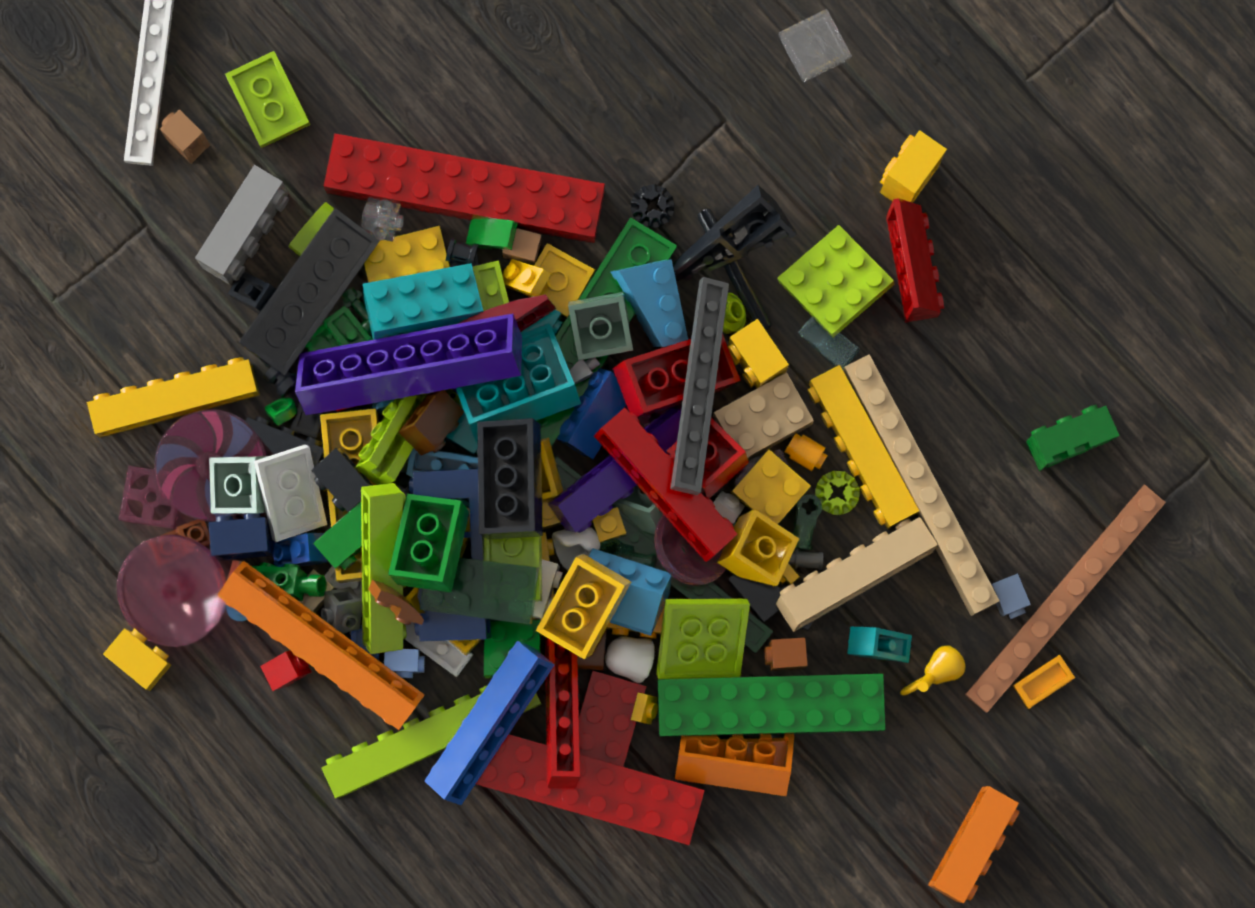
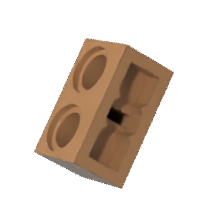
M180 109L175 114L170 113L163 120V126L160 128L167 141L190 164L210 146L204 133Z

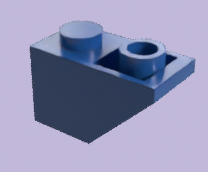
M305 533L278 542L273 541L274 565L276 567H284V564L287 563L298 566L328 563L329 561L313 544L324 533Z

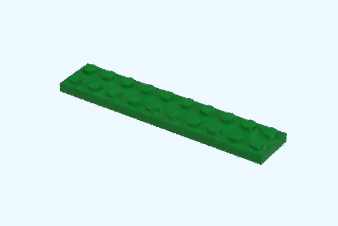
M630 217L579 300L623 292L611 271L661 260H670L677 249V245ZM624 296L630 324L636 313ZM569 314L555 337L570 370L579 360ZM610 355L596 357L600 365L593 369L592 372L595 373L599 368H602ZM590 378L575 385L579 397L587 389ZM574 407L537 420L541 425V439L549 438L551 448L560 434L561 425L565 420L569 419Z

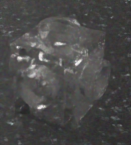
M368 198L362 213L361 228L378 240L393 242L396 232H401L404 224V216L400 215L401 204L389 200Z

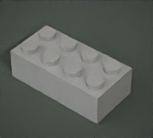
M253 166L195 257L204 270L229 285L234 280L238 281L245 271L244 263L248 257H254L260 247L258 241L263 234L267 235L275 222L272 219L277 211L282 212L289 201L287 197L289 193L283 181L258 166Z

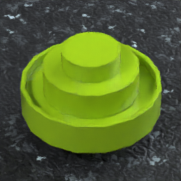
M728 293L723 332L732 334L744 327L746 312L742 301L735 294Z

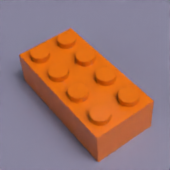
M990 786L982 787L928 886L956 902L964 903L966 900L971 901L978 889V885L975 884L979 875L984 876L992 863L989 859L992 851H998L1006 838L1002 834L1006 826L1013 825L1019 814V811L1016 809L1019 803Z

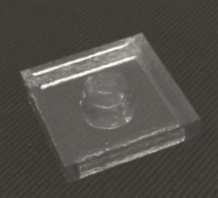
M827 9L778 33L803 82L852 57Z

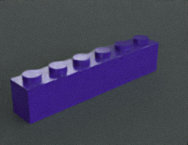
M682 405L669 408L644 428L647 433L655 436L659 446L666 454L667 450L678 439ZM609 455L549 502L548 505L566 531L580 533L591 526V521L595 517L608 513L613 508L612 504L619 498L624 499L634 492L633 487L637 484L614 458Z

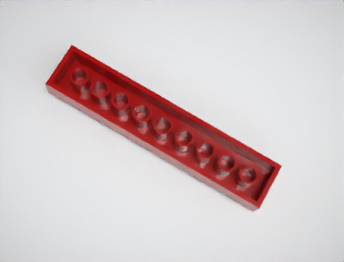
M334 133L324 182L327 194L466 220L484 218L512 220L518 223L517 229L595 243L605 193L604 183Z

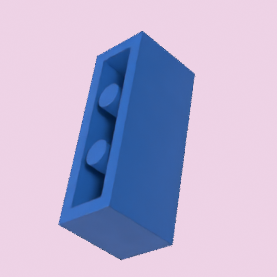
M601 368L590 377L587 389L579 397L581 404L574 406L569 419L565 420L561 425L560 434L557 437L559 441L580 455L594 459L602 446L594 435L626 406L615 374Z

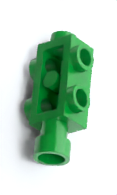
M260 563L259 566H252L298 601H303L304 594H308L310 597H323L325 595L327 582L324 575L311 574L307 577V574L301 570L300 566L289 563L284 564V567H276L270 563Z

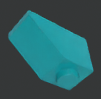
M851 626L847 654L864 658L909 663L912 635L875 627Z

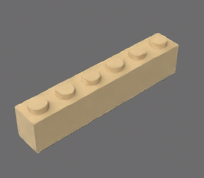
M919 517L911 522L910 518L902 521L895 527L896 531L890 534L887 531L879 534L873 539V544L866 548L864 544L856 547L849 553L850 557L843 561L841 558H837L826 566L827 570L820 574L818 571H814L803 579L804 583L797 587L791 584L780 591L781 596L776 605L792 631L795 632L933 553L938 544L922 519Z

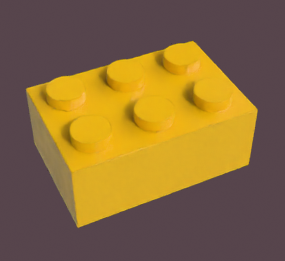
M920 130L915 137L910 134L901 146V150L898 153L899 156L897 158L894 156L885 168L883 178L880 181L883 184L880 193L891 201L900 198L913 203L938 169L947 149Z
M585 554L575 557L536 631L579 657L586 659L593 654L632 582Z

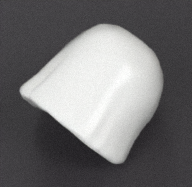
M591 527L580 533L564 529L554 532L552 535L555 553L567 571L575 557L581 554L589 557L592 548L601 551L598 535Z
M618 637L607 647L605 654L606 665L615 674L627 677L636 683H641L649 676L653 665L655 646L653 641L648 638Z

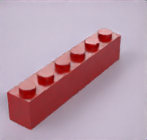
M626 408L622 409L594 435L598 442L705 562L716 555L738 535L734 530L733 524L719 514L710 498L703 496L702 493L693 495L671 489L675 459L662 450L655 436L646 432L634 413L629 412Z
M545 637V657L554 664V667L546 677L547 788H576L580 778L577 655Z

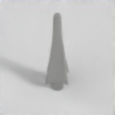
M596 357L589 358L587 361H584V359L579 360L569 370L575 385L592 376V370L600 365Z

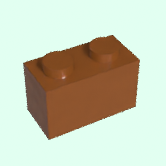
M805 638L771 640L769 647L764 649L765 665H770L771 671L805 669L808 666Z

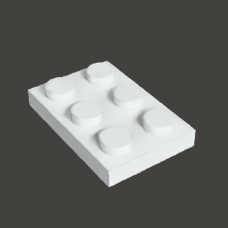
M305 444L254 461L272 540L278 542L327 525L319 486L313 480L316 476L311 471L314 468L309 446Z

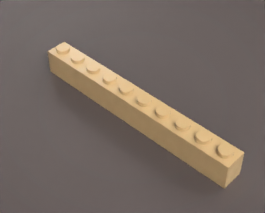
M870 354L845 366L843 371L918 507V517L922 519L938 545L935 549L968 612L972 616L996 604L1000 600Z

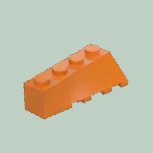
M760 734L759 738L744 739L743 735H732L729 739H720L717 735L681 736L675 780L787 796L792 768L794 734H784V738H772L771 734Z

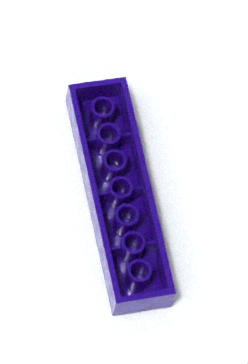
M512 313L300 353L295 393L305 415H311L521 376L522 335Z

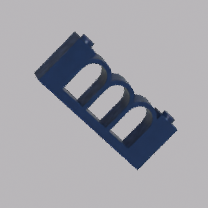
M478 469L413 472V478L409 480L410 494L444 499L469 498L471 532H465L464 538H471L472 571L456 572L455 578L473 577L474 611H440L430 601V590L419 588L418 600L425 613H419L424 622L422 625L415 623V634L419 636L420 642L491 638L490 604L484 602V537L479 534Z

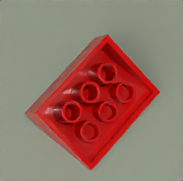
M900 198L893 199L886 215L905 323L936 318L941 313L940 309H944L942 293H937L935 284L939 282L937 266H932L930 256L934 255L932 240H927L925 229H929L927 213H922L921 205Z

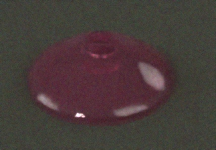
M664 515L661 516L656 525L654 543L657 556L666 571L680 582L694 586L706 585L718 579L726 570L725 567L717 563L724 547L705 562Z

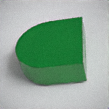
M291 398L278 399L264 408L267 415L277 426L294 417L298 411L294 400Z

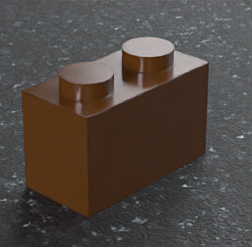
M445 390L432 392L425 396L399 433L421 456L431 451L436 453L445 445V437L459 426L458 420L464 411Z

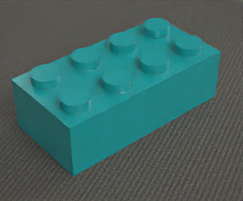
M472 263L363 284L364 302L373 340L458 324L483 312Z

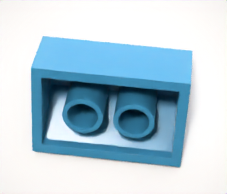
M592 548L589 555L590 558L632 582L610 623L651 636L665 606V599L669 597L672 573Z

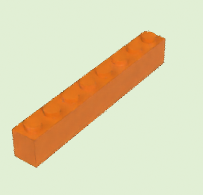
M245 561L233 571L217 594L218 597L224 600L226 605L236 609L249 622L259 626L272 639L282 643L295 656L305 660L319 674L325 675L336 683L341 690L348 692L360 701L364 707L371 709L384 722L398 730L424 697L422 692Z

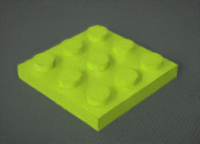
M840 225L834 228L777 278L778 282L832 338L895 285L894 280Z
M665 599L656 672L658 679L740 677L750 608L748 599Z

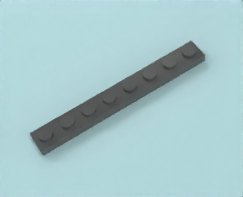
M702 277L699 280L671 482L672 490L693 495L700 494L702 488L729 283Z

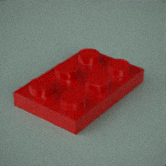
M596 671L592 672L579 716V755L621 767L624 766L636 721L631 720L637 694L638 692L644 694L646 686Z

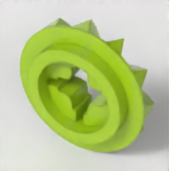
M844 471L829 472L823 475L817 483L815 490L817 503L829 514H846L856 506L859 500L860 488L855 478ZM830 483L837 488L844 485L847 486L842 493L846 502L839 497L828 500L833 493Z

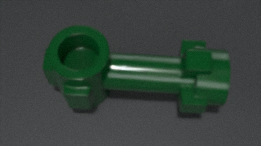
M352 287L341 296L343 305L348 309L352 306L364 320L361 326L372 336L366 307L360 300L363 295L359 290L356 291Z

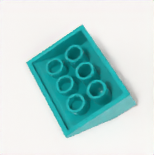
M550 323L521 334V376L456 388L476 443H478L477 422L530 418L537 421L581 404L575 383Z

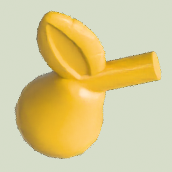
M951 646L939 647L925 667V675L903 688L900 694L907 695L918 689L921 692H926L932 684L937 685L959 679L965 672V661L962 655Z

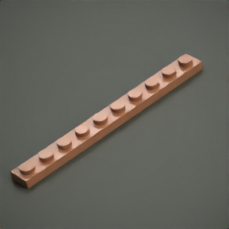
M1144 484L965 695L987 713L1166 502Z

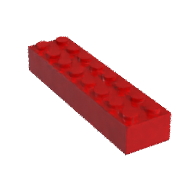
M509 734L476 782L480 786L686 845H690L705 791L580 755V778L576 788H547V745Z

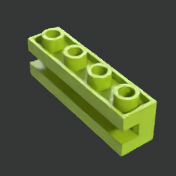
M430 393L394 399L384 409L382 413L384 418L372 430L370 434L372 439L360 451L358 455L360 460L355 467L376 485L389 484L396 480L413 449L399 431L425 396Z

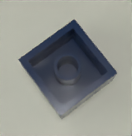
M261 513L244 514V519L238 520L233 519V516L216 517V522H209L211 556L218 561L273 556V540L268 519L261 516Z

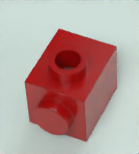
M291 650L260 666L272 691L285 688L312 673L309 663L295 656Z

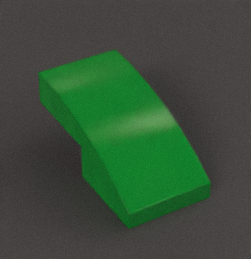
M471 219L466 244L473 245L476 243L479 244L478 248L490 250L492 248L512 250L518 223L504 219Z

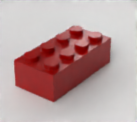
M723 333L715 392L727 389L741 381ZM691 339L624 360L613 368L629 412L641 418L682 404Z

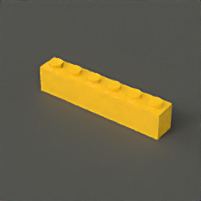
M243 357L234 358L227 361L228 365L217 367L216 364L204 366L201 368V372L190 374L189 371L175 374L174 379L165 382L163 379H155L147 382L148 386L137 389L136 386L122 388L120 389L121 393L110 396V393L98 394L93 397V401L87 402L94 433L101 438L259 396L260 393L252 363L249 359L244 360Z
M838 365L811 379L809 382L810 388L807 389L809 396L814 404L819 402L824 411L821 413V417L826 427H832L837 435L834 437V441L841 453L845 451L850 459L847 465L854 477L858 475L863 485L860 486V489L867 501L872 500L876 510L873 513L880 525L885 524L886 528L889 529L916 515L919 512L918 507L841 366Z

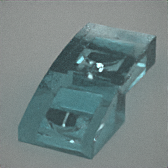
M813 317L798 332L802 338L833 365H840L842 370L860 352L859 347L841 333L832 338Z

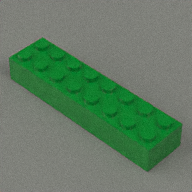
M883 674L658 679L659 737L884 731Z

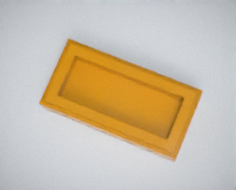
M1057 655L1012 686L1026 707L1030 709L1075 679V676L1061 655Z

